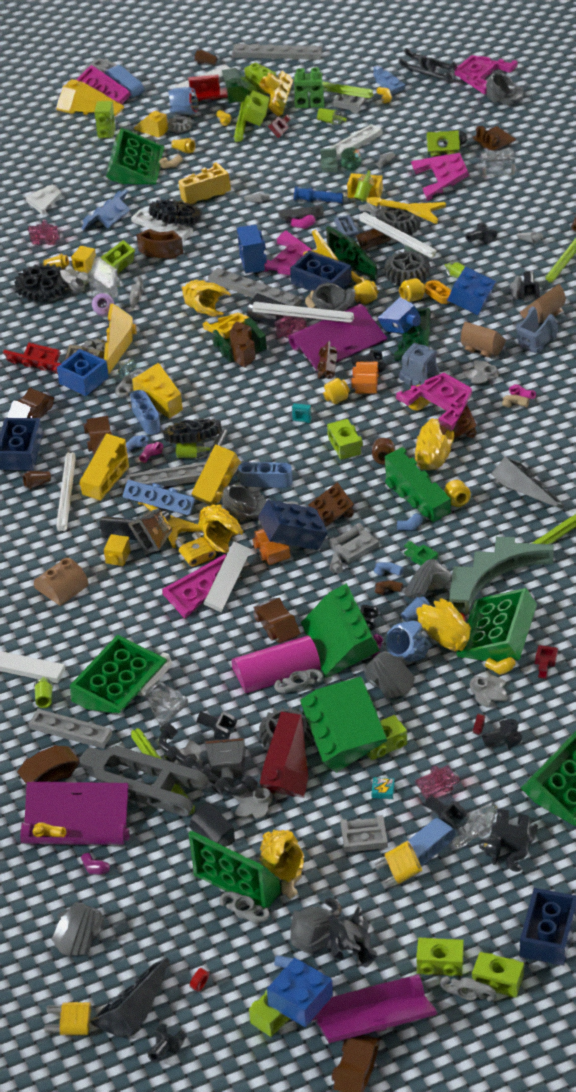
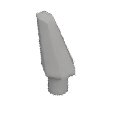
M395 154L381 155L376 165L379 168L384 164L387 165L395 158Z
M257 193L244 196V200L262 203V201L270 200L269 193Z
M529 232L517 233L516 235L520 240L537 244L538 240L543 239L542 233L535 234Z
M516 276L514 282L510 283L511 294L514 299L519 297L522 280L520 276Z
M336 552L332 556L329 570L333 574H340L343 572V564L339 554Z

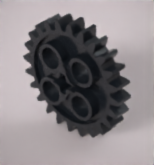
M163 199L161 201L156 200V202L152 201L148 211L152 218H157V221L162 220V223L180 224L181 226L183 224L187 226L189 224H198L202 214L198 207H193V204L188 205L187 202L170 201L169 199L167 201Z
M43 263L40 266L34 264L33 268L28 266V270L22 269L23 273H18V276L15 277V290L18 292V296L22 295V299L27 298V301L34 299V302L40 299L43 302L44 299L49 301L51 297L56 299V295L61 296V292H66L65 289L68 288V283L63 280L60 273L61 270L65 271V269H62L61 266L56 268V264L50 266V263L46 266Z
M201 418L199 420H184L174 423V425H169L163 430L164 441L184 444L186 442L205 441L206 438L211 439L217 436V434H221V421Z

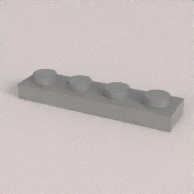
M37 709L29 722L30 729L104 749L112 736L111 728Z

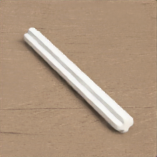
M366 212L360 214L361 222L429 258L436 256V249Z
M254 302L252 306L253 312L348 323H352L354 319L352 312Z
M68 452L65 456L56 524L58 531L67 530L76 461L75 453Z

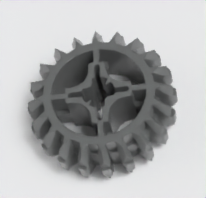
M385 206V208H381V211H378L377 219L407 235H413V232H417V229L420 228L421 217L407 210Z
M399 251L398 254L393 253L386 260L385 273L387 280L395 283L396 286L401 285L405 280L414 278L419 279L422 283L429 277L430 264L428 258L424 257L423 254H419L418 251Z
M291 706L288 709L283 707L281 710L274 709L273 713L267 712V716L262 718L259 726V738L262 741L263 747H267L268 750L281 712L302 715L305 750H307L308 745H312L314 736L304 711L300 712L299 707L295 710Z

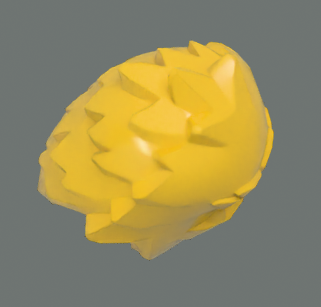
M198 279L182 286L185 304L194 308L197 313L207 314L211 317L224 314L217 311L215 305L219 301V297L223 295L231 296L226 288L216 283H208Z
M431 418L422 426L419 436H417L415 460L420 470H437L444 465L445 460L450 454L454 432L447 430L445 435H443L438 419Z
M222 505L206 506L200 511L198 525L201 531L204 532V538L214 550L228 553L230 538L237 534H243L238 520L230 515L229 511L222 508Z
M440 598V601H434L436 608L426 604L416 608L418 622L421 623L422 629L431 639L449 650L463 651L469 641L471 628L451 602Z
M273 830L272 832L265 833L262 836L264 839L261 841L260 846L261 864L279 879L291 882L300 876L304 864V854L298 845L296 837L289 830Z

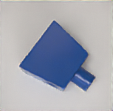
M398 298L378 317L384 331L406 333L412 326H418L421 321L415 305L403 298Z

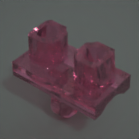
M43 219L42 224L28 226L32 245L40 244V239H45L48 245H55L56 239H60L58 227L48 224L47 219Z
M280 315V320L275 321V335L278 338L284 336L287 339L290 334H293V331L306 328V321L303 317Z
M449 765L440 769L434 766L431 768L430 774L415 780L416 786L420 789L426 800L430 795L435 797L436 793L441 791L449 792L453 790V785L459 783L458 776L452 772Z

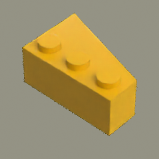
M217 162L213 163V167L209 169H201L202 172L197 175L193 173L178 181L181 199L188 204H194L199 200H207L212 196L223 195L231 191L229 173Z
M159 363L132 379L133 390L145 391L155 409L169 419L183 410L181 393Z
M106 433L80 479L82 495L101 501L129 468L125 439Z
M215 444L191 493L192 496L210 506L219 503L224 488L227 487L241 464L237 454Z

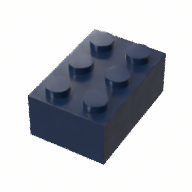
M310 250L290 267L291 284L309 291L316 290L319 285L326 283L336 284L344 290L352 282L351 265Z
M40 418L4 419L0 433V470L34 471L43 437Z
M267 500L258 516L270 542L319 550L328 534L318 511L313 507Z
M539 888L533 889L520 937L519 957L565 965L576 921V895Z

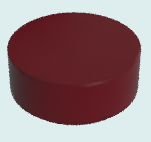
M477 714L473 734H482L486 719L485 715Z

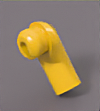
M378 87L376 92L378 95H383L381 99H384L382 102L384 104L390 103L392 100L390 90Z
M219 110L216 114L217 117L220 118L223 126H228L231 122V115Z
M511 657L499 662L488 658L485 662V667L500 675L511 671L516 665L515 660Z
M40 822L34 826L33 834L36 837H65L66 829L65 827L52 826Z

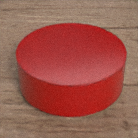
M199 968L190 981V988L197 992L201 991L209 979V972Z

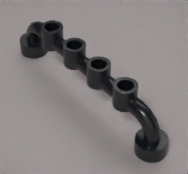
M168 722L161 726L158 744L165 752V759L172 763L177 760L182 763V766L205 774L209 782L214 784L212 789L218 795L226 792L232 796H240L247 791L253 792L257 788V781L248 774H245L240 780V787H233L224 778L217 777L207 767L197 764L192 757H187L175 746L168 745L167 739L172 740L178 732Z

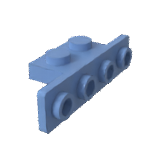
M129 190L118 191L112 200L108 199L104 203L102 208L98 207L93 212V215L86 216L81 229L84 231L97 220L106 228H110L128 214L130 208L122 200H124Z
M127 480L123 493V498L188 516L191 515L195 502L194 497L180 494V491L177 489L169 488V490L163 489L164 486L155 483L150 486L132 480Z

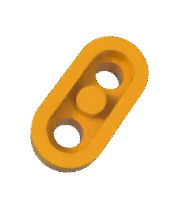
M437 280L426 282L425 293L441 304L450 303L447 301L451 292L450 288Z

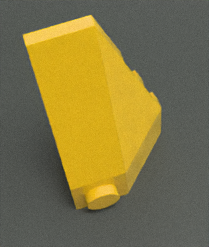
M71 79L63 86L56 108L59 111L70 114L80 111L88 115L95 111L97 101H112L114 116H117L124 109V106L84 82Z
M111 303L109 307L108 321L110 322L106 332L107 343H105L104 352L108 374H110L132 343L133 335L137 332L136 324H133V317L114 303Z

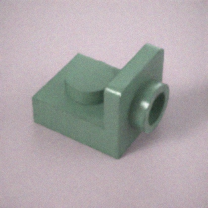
M336 148L321 149L322 173L338 172Z

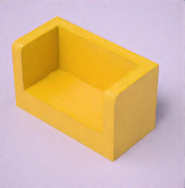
M350 174L347 183L348 198H354L358 181L364 182L367 174ZM370 175L368 183L372 185L368 197H381L383 176Z

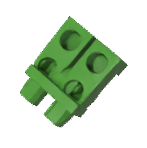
M318 67L311 68V73L305 74V69L303 68L296 69V74H294L295 108H309L308 92H310L311 108L324 107L323 79ZM298 101H306L303 104L298 103Z

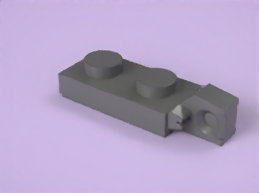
M323 205L278 211V218L282 217V220H290L292 216L298 215V218H304L308 214H312L315 217L323 216Z

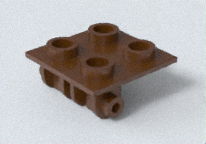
M477 126L476 135L472 137V139L491 152L516 141L514 137L498 126L488 130L483 126Z
M466 404L452 430L454 432V439L463 434L470 438L476 436L477 431L475 427L477 425L468 404ZM439 425L442 434L445 435L449 429Z
M338 482L308 504L309 507H313L318 511L325 527L341 515L348 518L354 515L352 508L354 504Z

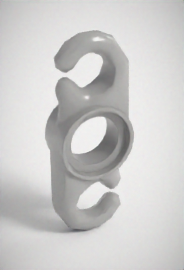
M138 276L136 284L131 286V308H135L137 300L142 298L143 279L141 276Z
M137 369L132 374L125 376L117 386L115 394L118 397H127L128 393L134 391L133 384L127 383L132 382V379L136 377L134 374H141L144 370Z
M316 669L296 671L290 675V678L282 680L287 686L280 687L281 681L277 680L274 688L277 692L283 694L303 691L308 685L316 683L310 677L317 675V682H321L324 676L320 670ZM296 679L304 680V682L300 684H297L294 681Z
M232 891L225 892L220 897L219 902L221 906H225V899L227 898L234 900L232 903L227 904L226 907L235 911L236 916L239 918L247 919L254 923H263L269 918L270 913L267 908L263 910V916L255 915L256 912L262 911L263 908L260 905L254 904L253 899L248 896H242ZM247 904L250 908L243 911L239 909V906Z
M443 977L440 980V985L445 991L466 1000H474L476 997L485 999L483 993L490 995L487 997V1001H494L496 998L494 989L471 978H463L460 981L452 979L451 983L453 985L447 984L450 981L449 977Z

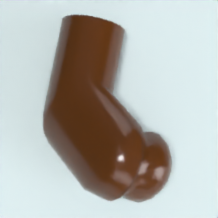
M391 580L379 581L375 584L376 588L374 591L379 595H384L385 589L402 592L403 583Z

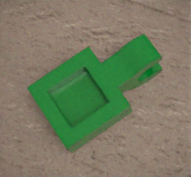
M408 541L404 545L407 548L404 554L407 557H411V561L420 566L428 559H438V553L424 544L418 547L413 542Z

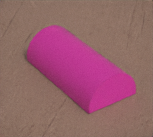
M310 636L239 656L231 661L232 668L245 694L274 685L277 680L282 682L284 678H290V675L296 671L321 670L318 652Z

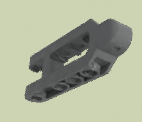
M117 745L103 751L88 748L79 760L85 773L96 778L99 783H128V799L181 816H188L194 805L187 797L171 792L174 785L178 784L187 788L204 789L209 781L207 776L198 770ZM123 765L132 768L133 771L139 770L149 773L152 777L158 776L154 785L151 786L106 772L104 767L112 768Z

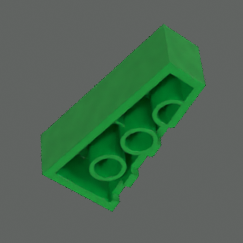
M403 447L386 455L385 483L390 489H393L401 498H404L413 508H416L433 523L451 513V498L436 482L431 483L425 470L421 472L417 468V462L413 457L409 459L405 455L407 451Z

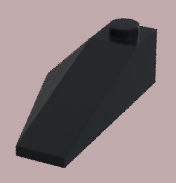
M168 957L153 963L134 980L135 984L121 991L118 994L120 998L112 1004L108 1003L90 1023L119 1038L128 1034L133 1036L140 1031V1025L148 1016L170 960Z

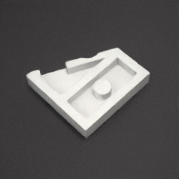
M52 184L26 196V202L39 213L45 215L46 209L52 207L62 197V194Z

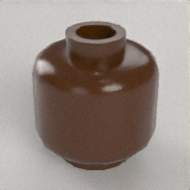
M384 437L375 440L372 445V458L375 462L385 465V456L396 450L393 441Z

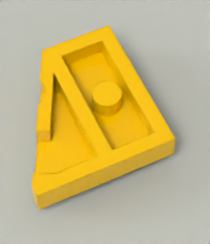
M237 312L229 316L217 318L218 322L209 324L208 321L204 322L203 328L213 333V330H217L224 339L230 337L232 326L237 321L245 324L244 319L250 317Z

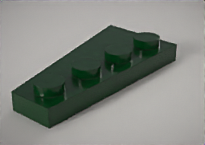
M430 308L417 309L420 315V324L412 326L406 333L402 334V341H399L398 350L393 355L395 361L402 360L404 353L414 343L425 345L430 349Z

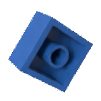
M256 224L237 227L239 255L245 274L265 271L267 257L264 250L266 246L261 230L258 231Z
M465 266L453 285L447 301L479 315L489 299L496 281Z
M81 349L57 367L59 384L85 396L109 377L106 360Z
M294 958L267 988L268 1005L304 1027L312 1021L333 996L332 979L297 958Z

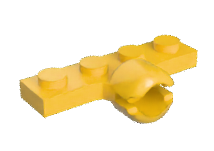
M283 70L278 74V77L268 73V76L263 77L259 83L260 88L271 95L268 108L277 116L283 114L293 83L291 76Z

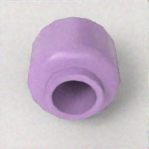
M100 293L93 298L92 308L97 315L105 317L108 316L110 304L114 303V301L108 294Z

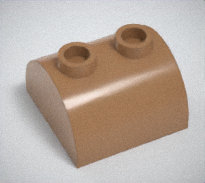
M560 284L556 285L519 313L525 319L528 315V310L531 307H535L538 314V323L542 322L543 324L550 314H553L555 317L563 311L561 307L564 306L566 301L564 290Z
M464 322L461 331V344L465 346L464 350L474 353L475 350L481 351L480 355L490 358L491 355L497 356L502 351L506 339L497 331Z
M70 558L62 559L34 580V588L59 606L89 586L88 579L82 568Z

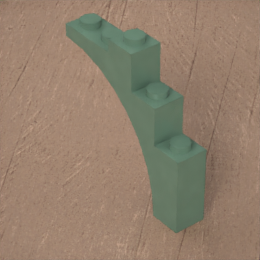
M496 536L494 552L475 551L473 567L453 566L449 602L453 604L458 612L469 614L472 602L478 592L497 576L524 566L553 564L554 545L515 543V537Z

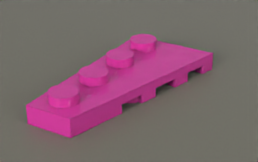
M92 65L76 79L121 105L131 96L129 90Z
M226 554L162 589V594L184 619L206 600L226 558Z

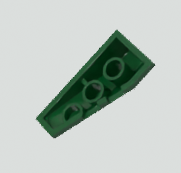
M237 68L222 70L229 104L244 102L246 96H250L252 90L258 92L257 88Z
M327 226V245L340 262L351 265V268L370 279L378 280L377 265L354 239Z

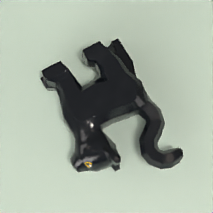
M499 809L496 824L492 827L490 836L480 841L479 848L493 859V865H496L501 847L515 851L516 853H512L506 859V865L511 871L518 872L521 871L522 867L514 862L524 859L528 854L529 846L535 840L538 825L534 824V826L530 827L529 816L524 814L519 815L518 826L508 824L509 811Z
M333 898L325 899V904L333 910L329 913V923L331 926L329 932L333 957L342 960L344 958L342 951L351 950L353 955L357 957L358 965L367 968L378 955L375 950L371 949V938L367 932L369 923L362 916L361 908L357 907L354 914L348 920H340L338 917L341 916V905Z

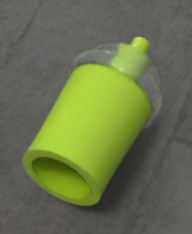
M319 108L317 120L332 125H338L342 121L347 120V118H343V114L338 110Z
M368 171L367 174L362 175L358 179L354 198L359 201H367L371 188L374 185L373 178L370 176L371 171Z
M451 261L444 265L448 275L458 278L465 268L458 261Z
M202 442L176 444L177 458L199 459L205 455L206 451H210V447H205V444Z
M42 677L33 685L35 703L40 708H47L52 703L54 685L49 679Z

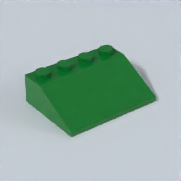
M121 127L113 144L106 178L120 184L155 185L160 169L159 160L162 159L164 146Z
M347 583L329 592L301 621L306 635L310 636L315 644L321 669L326 678L380 651Z
M523 588L475 599L467 621L471 628L469 641L463 651L458 650L456 655L462 658L487 661L488 658L499 662L508 657L513 658L515 661L520 660L537 607V603L528 589Z
M117 634L70 684L71 701L87 710L121 713L162 668L167 659Z
M362 677L316 689L300 699L323 763L336 773L388 741Z
M576 731L520 788L537 805L573 826H576Z
M192 830L188 833L194 876L226 892L233 891L242 896H248L253 899L254 904L262 906V910L268 909L281 894L279 879L265 866Z

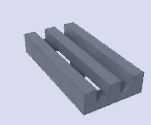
M350 214L334 218L338 231L351 238L359 234ZM345 219H347V221H348V223H349V225H350V227H351V229H352V232L350 231V229H349L347 223L345 222Z

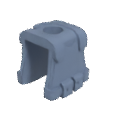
M531 307L526 318L521 324H517V340L520 347L533 353H540L548 342L554 341L557 338L558 327L555 317L550 314L538 329V314L535 307Z
M412 344L402 357L403 365L399 373V379L405 381L407 385L416 386L424 384V381L428 379L426 374L431 376L439 375L440 369L436 362L437 351L429 349L425 345Z

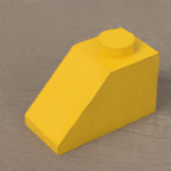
M153 111L134 127V130L160 138L168 131L167 114Z

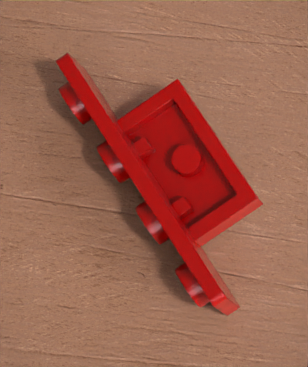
M218 74L188 77L189 87L195 90L198 101L205 99L215 100L222 97L227 98L225 87L220 88Z
M28 342L24 354L3 350V354L7 358L6 360L11 363L19 362L26 367L35 366L42 371L51 370L58 374L57 367L61 364L57 363L61 354L58 349Z

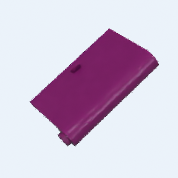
M358 304L343 311L354 314L352 323L322 320L290 334L288 339L292 349L295 351L301 349L317 371V365L320 360L318 356L319 350L328 341H330V346L336 347V363L386 341V335L370 316L365 306Z
M27 782L25 819L21 824L20 830L21 843L125 845V841H129L130 837L129 828H126L128 783ZM43 822L52 826L65 827L66 835L65 837H36L33 834V829L37 823Z
M416 974L333 996L312 1021H316L328 1043L373 1031H385L388 1027L437 1015V1011L426 998L421 978Z

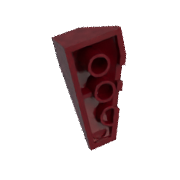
M281 712L264 762L260 785L263 788H267L271 793L304 798L309 775L302 715Z

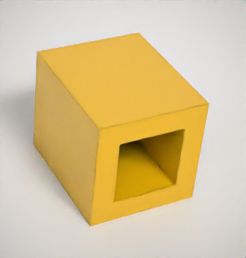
M80 246L71 256L73 269L88 274L97 263L95 249Z
M110 535L104 548L106 564L125 565L131 552L129 537Z

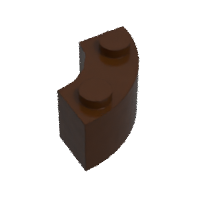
M150 228L136 234L138 251L146 257L174 259L184 254L182 237L174 230L158 232Z
M237 321L230 331L232 357L240 366L246 368L256 359L255 346L252 341L251 327Z
M29 388L21 399L13 401L7 417L41 419L48 410L52 409L55 398Z
M108 415L86 419V423L83 424L84 433L89 435V441H87L88 451H92L95 454L106 433L112 435Z
M280 597L272 598L253 607L255 620L262 624L271 641L274 640L281 643L301 634L294 615L287 611Z
M55 745L38 752L31 758H27L17 773L26 785L27 782H54L61 778H70L80 764V761L69 746Z
M362 1034L344 1039L342 1045L343 1056L332 1073V1081H334L333 1090L340 1092L365 1091L376 1061L380 1038Z

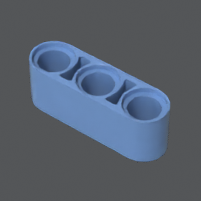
M116 65L105 71V75L130 91L131 96L129 99L144 93L143 84L121 65Z
M133 391L130 396L132 410L147 434H157L161 429L157 410L145 391Z
M244 462L238 467L239 481L244 487L286 488L293 483L292 467L288 463Z
M439 818L433 819L408 840L421 867L445 848L455 836V829Z

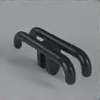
M405 48L404 53L408 57L417 60L421 67L409 64L403 58L399 59V64L405 69L443 81H450L452 75L451 73H446L445 75L435 72L436 67L451 71L457 69L455 62L449 64L435 60L432 57H425L422 54L413 53L409 48Z

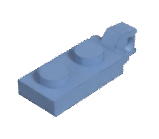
M380 66L373 67V75L376 82L383 88H388L391 94L405 90V84L387 70L383 71Z

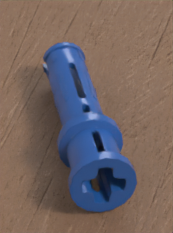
M295 186L294 201L300 199L307 200V202L317 200L343 203V193L316 191L312 188L303 189Z

